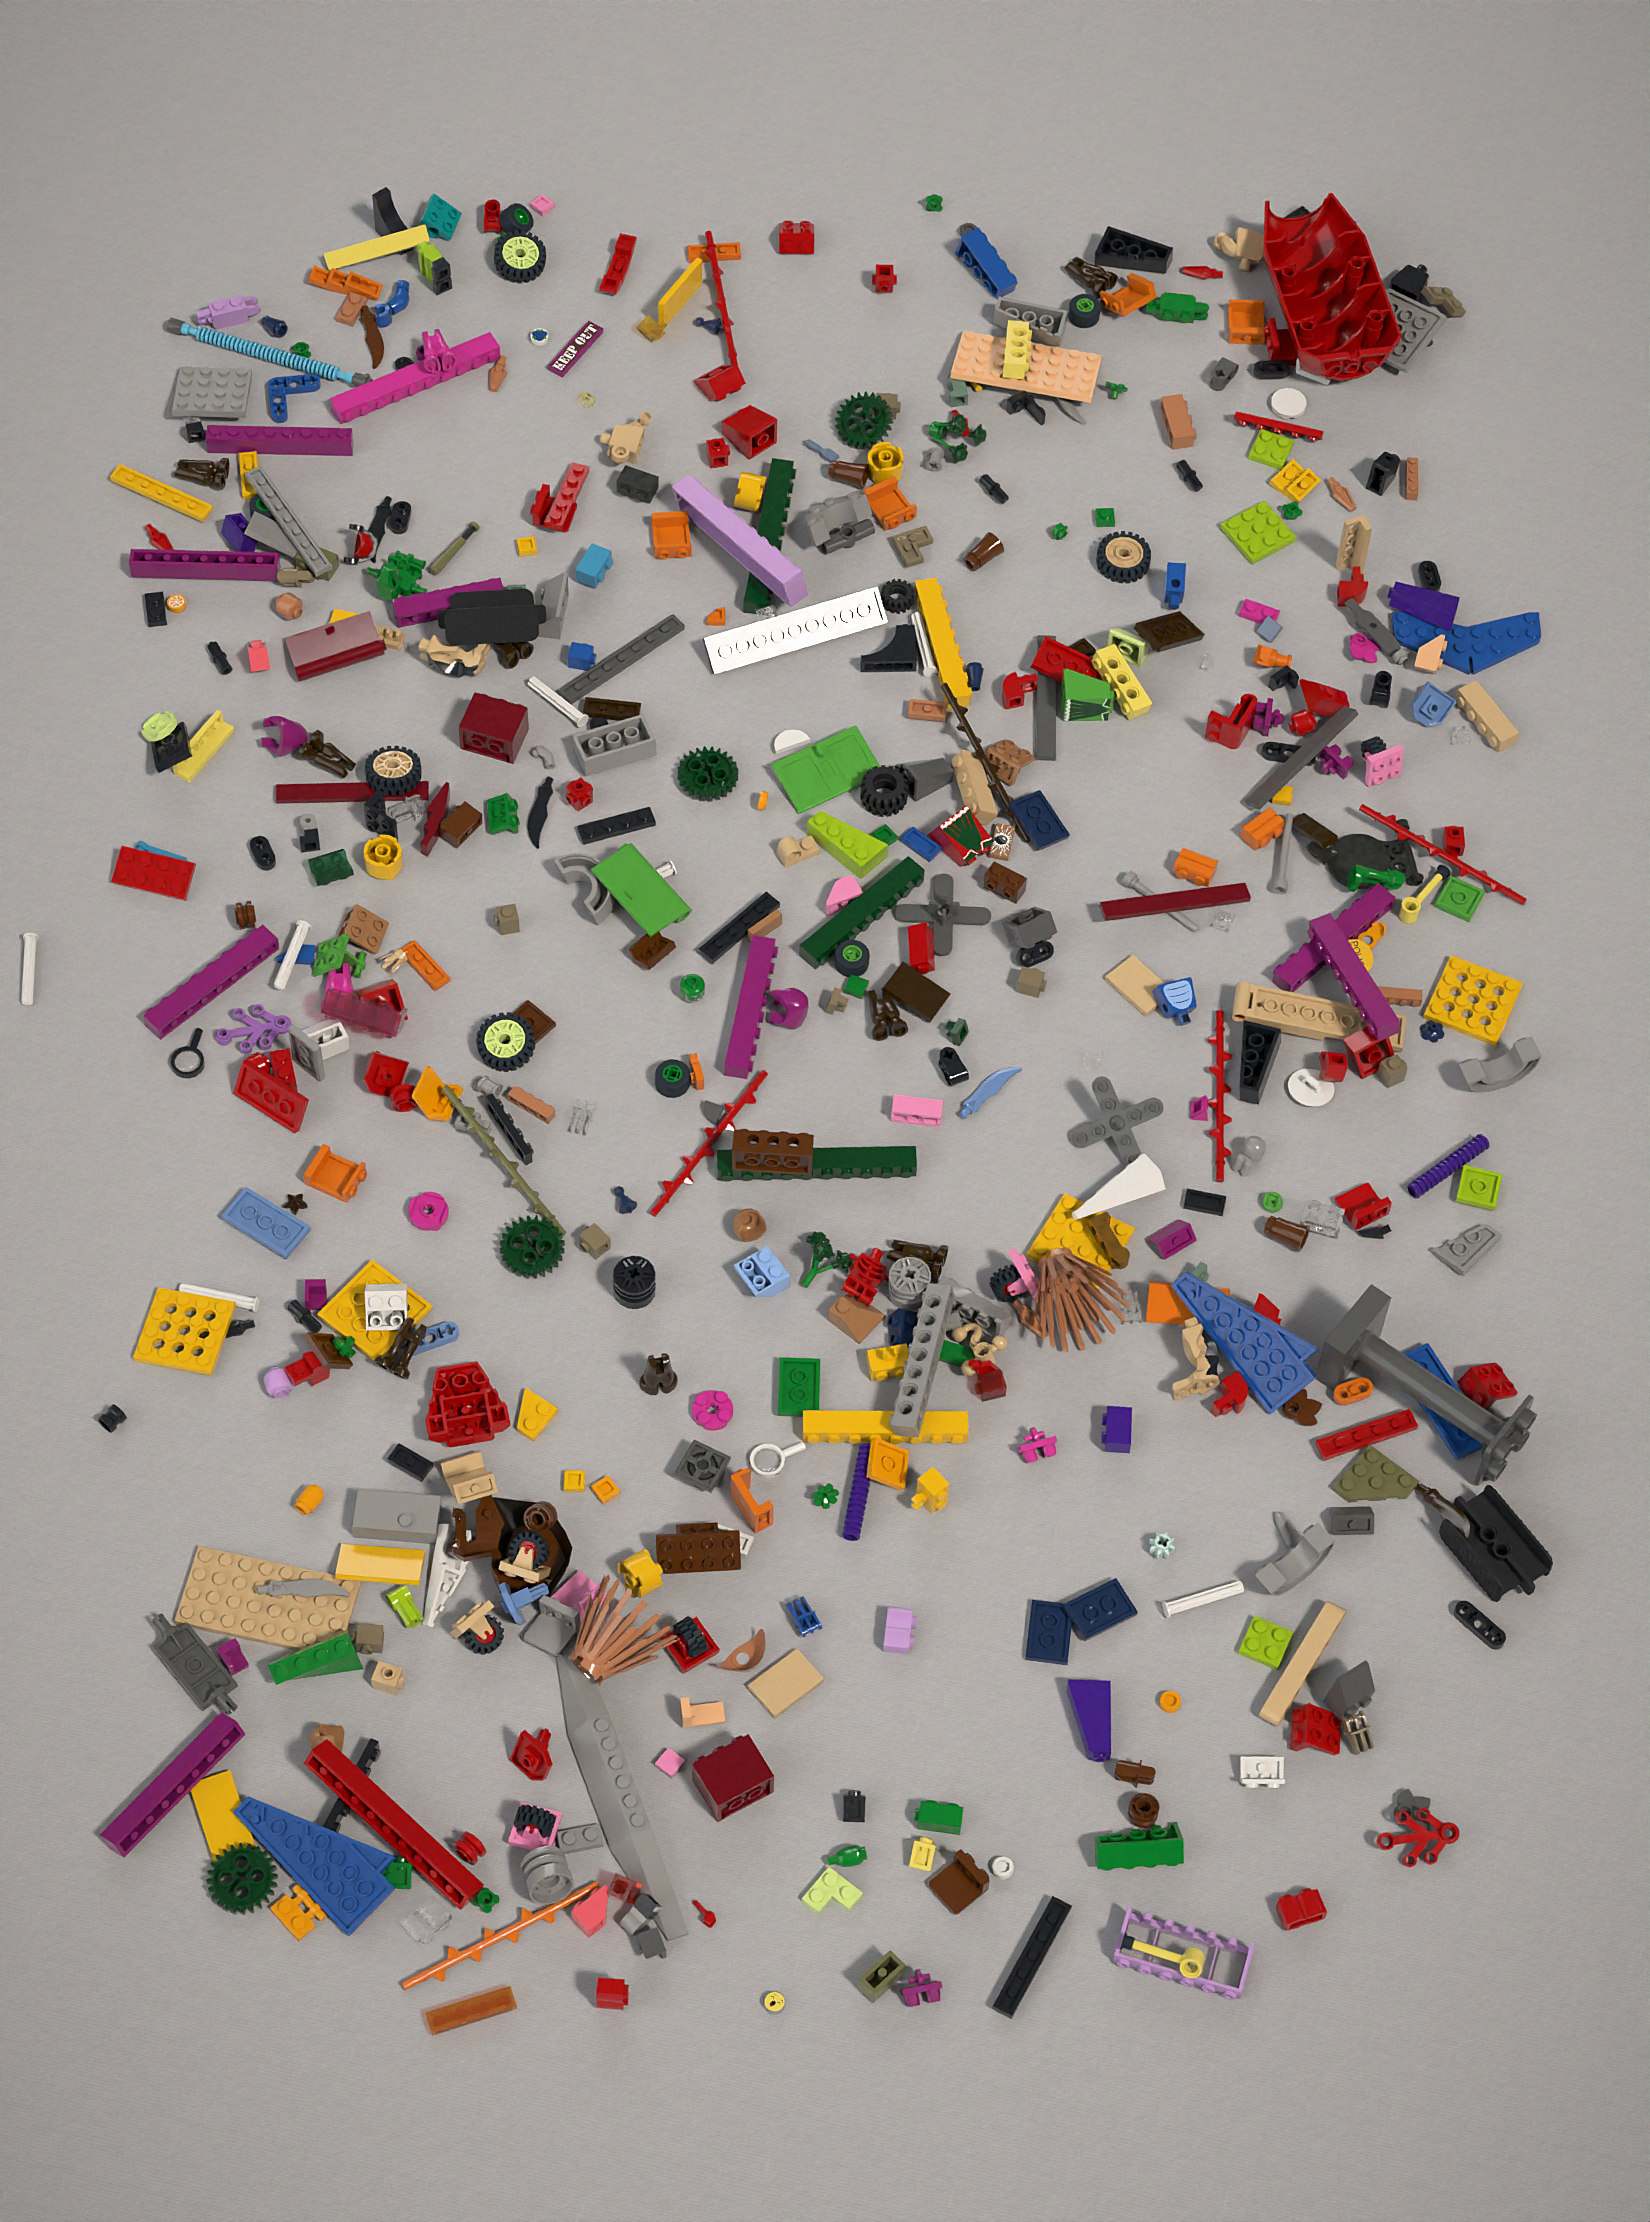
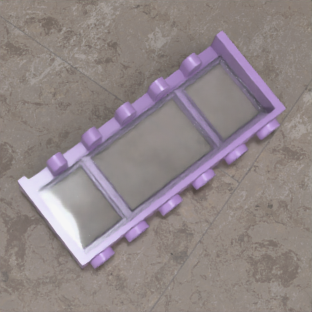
M1127 1907L1113 1962H1116L1118 1966L1123 1968H1136L1143 1974L1153 1973L1159 1975L1163 1980L1171 1981L1173 1979L1180 1981L1182 1985L1187 1987H1193L1194 1985L1202 1988L1207 1993L1217 1992L1223 1994V1997L1227 1999H1240L1255 1943H1250V1947H1245L1237 1944V1939L1229 1938L1228 1941L1215 1938L1216 1933L1208 1931L1207 1935L1194 1932V1926L1187 1925L1186 1929L1174 1926V1921L1171 1919H1165L1164 1923L1152 1919L1153 1915L1150 1913H1144V1916L1131 1913L1132 1907ZM1125 1932L1128 1936L1134 1937V1940L1183 1955L1189 1948L1201 1950L1205 1956L1201 1974L1196 1978H1187L1181 1973L1179 1963L1135 1949L1128 1950L1123 1948L1121 1950L1120 1947Z

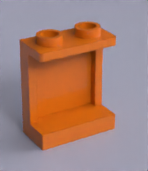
M1131 273L1127 275L1128 286L1112 295L1103 290L1100 291V303L1102 307L1124 317L1156 298L1153 282Z
M1229 300V344L1264 345L1265 301Z
M895 476L863 490V494L867 496L872 515L884 531L894 529L898 525L909 522L916 517L917 506L915 504L910 505L898 489V480Z
M688 511L651 513L655 559L692 557Z
M323 1144L303 1175L305 1185L347 1203L351 1197L353 1198L356 1195L359 1183L366 1179L367 1171L364 1162L357 1165L331 1153L330 1146Z
M739 1469L731 1476L730 1495L753 1532L757 1533L773 1525V1505L770 1500L760 1505L757 1504L748 1490L751 1484L750 1469Z

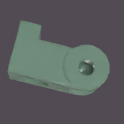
M949 373L947 388L949 390L950 407L968 405V391L965 381L950 378L951 373Z

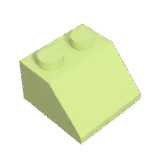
M1118 627L1111 629L1109 632L1108 646L1115 644L1127 663L1140 668L1149 653L1150 644L1140 636Z

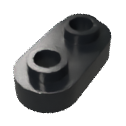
M1282 360L1258 361L1254 365L1253 373L1260 379H1283L1289 374V365Z
M399 501L393 506L389 524L390 530L394 534H403L408 530L412 514L411 505L408 502Z
M1432 561L1421 562L1418 568V575L1422 588L1439 592L1441 579L1436 564Z
M264 836L252 838L250 850L257 866L264 871L273 869L276 865V858L268 839Z
M1039 941L1032 948H1021L1017 952L1016 960L1021 966L1032 967L1052 957L1054 953L1053 945L1048 941ZM1044 946V950L1040 952V948ZM1024 954H1027V958L1023 960Z

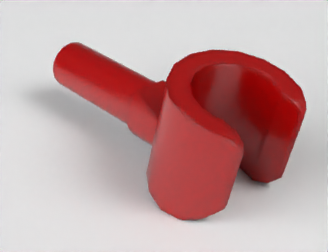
M695 1900L693 1904L704 1915L701 1920L702 1923L708 1928H712L716 1922L715 1914L710 1910L707 1911Z

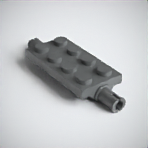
M162 1613L158 1615L159 1620L155 1617L152 1623L162 1633L160 1642L153 1646L155 1653L202 1711L218 1702L227 1715L232 1714L230 1710L232 1709L234 1712L238 1706L228 1696V1693L238 1687L237 1682L188 1622L181 1627H175L167 1621Z

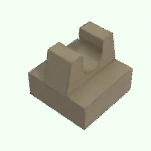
M834 987L825 1011L826 1013L833 1015L834 1010L844 1013L849 999L840 995L841 989Z

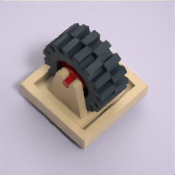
M526 1531L519 1534L510 1544L512 1548L509 1550V1553H512V1556L500 1561L499 1570L504 1571V1574L510 1577H516V1575L524 1577L523 1580L529 1583H536V1581L538 1582L548 1577L551 1568L543 1565L548 1559L547 1556L550 1555V1551H548L550 1545L546 1544L548 1540L546 1538L543 1539V1534H537V1531Z
M488 1600L484 1604L480 1601L467 1612L470 1615L469 1617L464 1615L452 1625L454 1629L449 1634L455 1640L464 1633V1638H466L464 1642L469 1645L468 1648L470 1650L473 1649L476 1654L481 1653V1655H485L486 1653L493 1652L502 1644L504 1628H501L500 1625L502 1624L500 1621H496L497 1618H492L488 1614L484 1616L494 1607Z

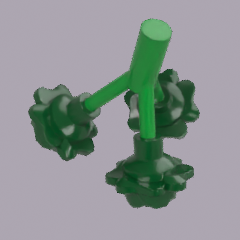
M814 1231L812 1235L807 1236L806 1242L810 1243L814 1254L811 1269L801 1282L802 1285L808 1288L817 1274L831 1268L836 1269L839 1267L846 1273L849 1272L848 1267L852 1265V1261L847 1252L842 1253L840 1250H837L836 1260L832 1261L830 1265L817 1270L819 1263L824 1258L830 1259L835 1254L831 1244H829L830 1240L826 1238L823 1232Z

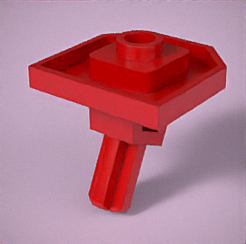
M372 1051L363 1078L368 1091L389 1097L392 1088L402 1085L409 1062L381 1054L379 1051Z
M546 1728L539 1731L536 1739L526 1730H523L509 1759L532 1781H543L546 1779L552 1767V1761L547 1750L551 1733Z

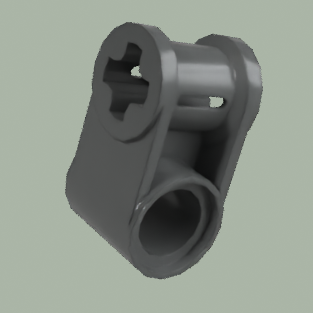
M1222 357L1212 370L1211 389L1222 391L1236 375L1239 365Z

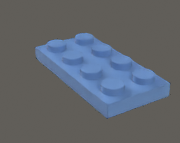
M247 1187L243 1189L221 1215L222 1220L285 1259L291 1255L311 1231L309 1225Z

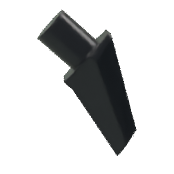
M1388 1224L1381 1228L1376 1226L1358 1230L1362 1237L1384 1239L1383 1235L1392 1231Z

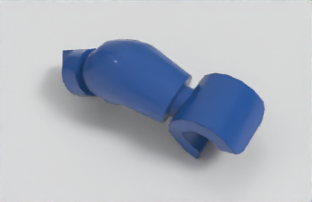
M398 280L396 293H394L393 298L386 304L374 306L377 315L376 322L380 328L391 324V314L395 315L408 306L410 297L408 295L409 283L407 281Z

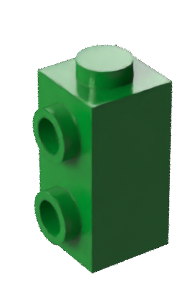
M933 1800L921 1801L920 1809H915L914 1821L918 1822L917 1829L960 1835L964 1807H959L955 1803L945 1805L938 1804V1802Z

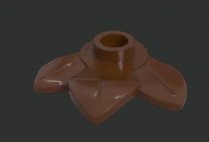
M1302 1389L1283 1405L1282 1412L1285 1417L1295 1419L1300 1425L1314 1426L1318 1423L1314 1415L1320 1411L1322 1403L1308 1399L1306 1389ZM1292 1408V1409H1294L1296 1412H1291V1411H1289V1409Z

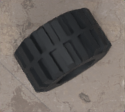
M881 765L879 768L875 766L873 770L869 769L867 774H864L863 780H861L860 798L862 805L866 806L868 812L872 811L873 815L880 814V817H884V815L889 817L892 816V813L898 814L899 810L904 809L908 798V779L905 778V774L900 773L898 768L893 769V766L890 765L889 767ZM886 788L891 790L892 792L880 793L876 790Z

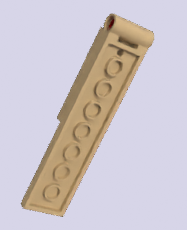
M1244 981L1236 984L1232 1019L1236 1022H1243L1245 1020L1279 1028L1283 1033L1322 1041L1325 1037L1343 1040L1367 1027L1366 1021L1361 1020L1357 1007L1354 1008L1351 1004L1254 985ZM1396 1014L1399 1019V1033L1390 1036L1389 1039L1393 1051L1402 1052L1407 1016Z

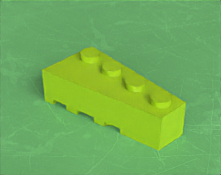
M821 810L807 821L806 834L808 836L812 835L816 843L860 880L887 858L888 844Z

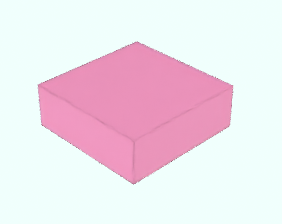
M543 194L530 203V208L542 217L555 207L554 202Z
M668 1748L656 1761L655 1767L672 1779L685 1764V1760Z

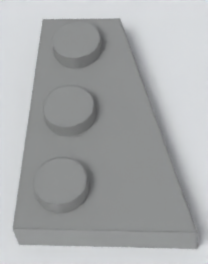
M1484 1224L1465 1233V1236L1457 1240L1448 1241V1244L1441 1248L1436 1247L1432 1249V1254L1464 1276L1501 1240L1502 1234L1488 1224Z

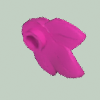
M1361 633L1352 635L1349 639L1352 656L1357 660L1363 659L1370 663L1377 662L1375 651L1381 647Z

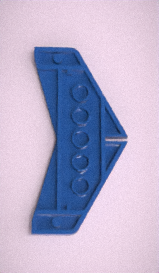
M1392 612L1391 616L1393 635L1401 646L1418 653L1421 646L1440 635H1445L1444 640L1448 642L1445 652L1441 651L1440 658L1443 659L1442 664L1467 675L1470 673L1469 661H1471L1472 673L1474 675L1536 646L1541 639L1539 612H1528L1469 627L1453 624L1451 631L1405 612Z

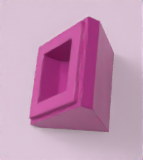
M1206 1095L1191 1102L1190 1119L1208 1121V1099Z

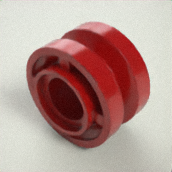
M402 1084L392 1088L389 1093L392 1109L397 1112H408L416 1109L418 1105L412 1098L416 1087L410 1084Z
M465 1831L461 1835L462 1841L456 1840L452 1845L462 1860L474 1866L478 1862L477 1856L483 1857L487 1851L475 1835Z

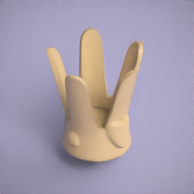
M398 948L394 953L379 958V960L385 959L382 968L385 969L394 964L389 972V975H391L399 966L408 961L406 956L408 951L403 952Z

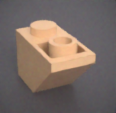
M1440 635L1419 648L1414 669L1436 674L1437 669H1441L1443 659L1440 658L1441 651L1445 652L1448 642L1444 640L1445 635Z

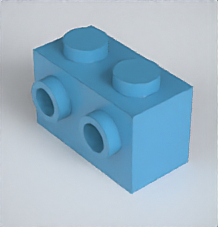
M592 543L575 569L576 581L596 589L599 582H603L607 569H611L613 565L612 551Z

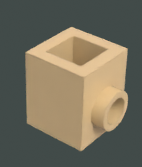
M378 1661L371 1678L372 1688L397 1695L398 1690L403 1688L406 1677L403 1675V1668Z

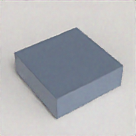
M1267 616L1257 631L1270 642H1273L1283 627L1270 616Z

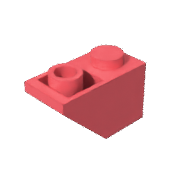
M261 640L250 641L251 644L247 645L251 672L270 669L266 643Z
M606 1884L602 1888L594 1889L587 1900L584 1902L580 1901L573 1907L572 1920L588 1938L606 1925L609 1897Z

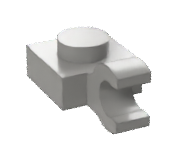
M474 1112L472 1116L489 1135L492 1130L489 1127L491 1122L482 1120L481 1114ZM459 1113L454 1123L455 1128L467 1131L466 1129L469 1124Z

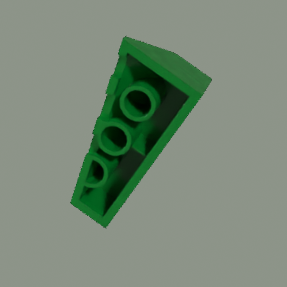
M348 1630L268 1662L269 1670L276 1685L288 1680L364 1669Z
M1177 1822L1170 1823V1827L1162 1829L1160 1825L1152 1826L1150 1831L1133 1829L1128 1835L1116 1832L1094 1836L1095 1862L1097 1868L1104 1871H1110L1114 1868L1133 1869L1140 1866L1154 1868L1157 1865L1177 1866L1178 1864H1184V1839Z

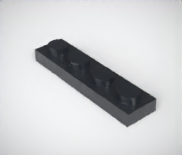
M646 807L578 825L577 830L583 845L656 826V821L651 808Z
M493 1093L486 1096L487 1109L524 1164L532 1163L533 1148L530 1143L524 1141L522 1131L514 1126L512 1116L509 1113H505L503 1103L499 1098L496 1099Z

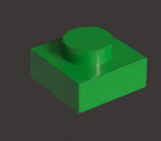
M1096 508V526L1115 527L1114 508Z

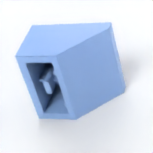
M768 1246L734 1265L738 1274L756 1297H773L790 1287V1275Z

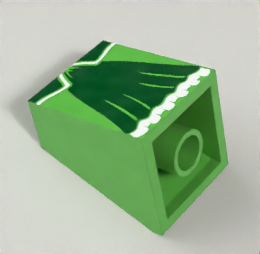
M1063 669L1061 686L1063 721H1108L1109 713H1112V702H1114V692L1110 691V683L1069 669Z

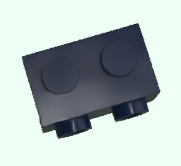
M898 1308L888 1316L887 1325L889 1328L890 1346L907 1344L909 1348V1344L913 1342L914 1338L913 1328L918 1323V1312Z

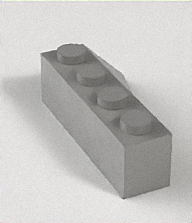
M942 1276L937 1283L952 1286L955 1294L952 1311L958 1309L963 1323L978 1324L982 1328V1333L992 1339L997 1335H1004L1011 1325L1012 1314L1002 1307L999 1308L989 1299L982 1298L976 1295L973 1290L962 1287L954 1279Z

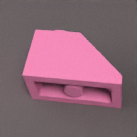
M853 875L842 877L835 881L826 902L827 916L842 911L863 893Z

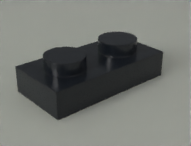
M163 591L145 593L148 627L166 626L167 620Z
M398 1443L387 1458L388 1463L423 1482L434 1467L433 1462Z

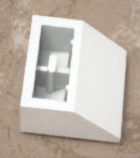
M335 1017L301 1030L321 1047L323 1060L350 1049L348 1035L341 1022Z
M366 1284V1331L399 1330L401 1328L400 1325L408 1319L407 1284Z

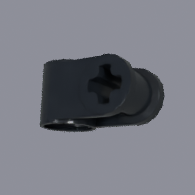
M1379 671L1376 674L1369 705L1374 703L1388 708L1392 676L1389 672Z
M951 1047L943 1048L940 1051L938 1065L948 1085L952 1087L969 1080V1073L955 1049Z

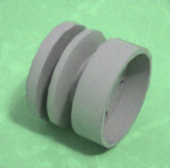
M916 1257L901 1258L893 1263L889 1270L888 1296L896 1307L905 1310H915L922 1306L923 1291H926L928 1283L931 1282V1272L928 1265Z
M555 1846L539 1847L530 1851L523 1858L521 1870L526 1881L529 1896L533 1902L543 1905L557 1903L565 1899L572 1892L574 1881L568 1869L565 1854L560 1848Z

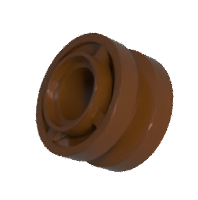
M246 901L244 906L241 902L236 903V908L234 909L237 925H239L240 930L245 929L246 925H249L250 928L255 927L256 916L254 905L251 904V901Z
M546 1501L535 1503L524 1514L526 1527L530 1531H537V1534H542L551 1529L556 1524L558 1518L555 1507ZM538 1514L543 1517V1521L540 1520Z
M1148 1793L1135 1795L1131 1799L1128 1808V1819L1139 1828H1148L1154 1825L1160 1809L1158 1800Z

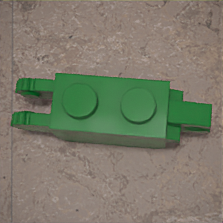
M1164 292L1161 294L1160 299H1154L1146 304V312L1159 315L1158 320L1193 323L1194 320L1203 321L1208 317V304L1196 302V298L1193 295Z

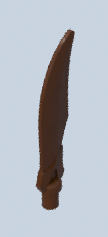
M364 305L361 308L363 311L361 321L367 331L365 340L372 354L373 369H376L383 359L384 342L376 324V315L369 310L367 305Z

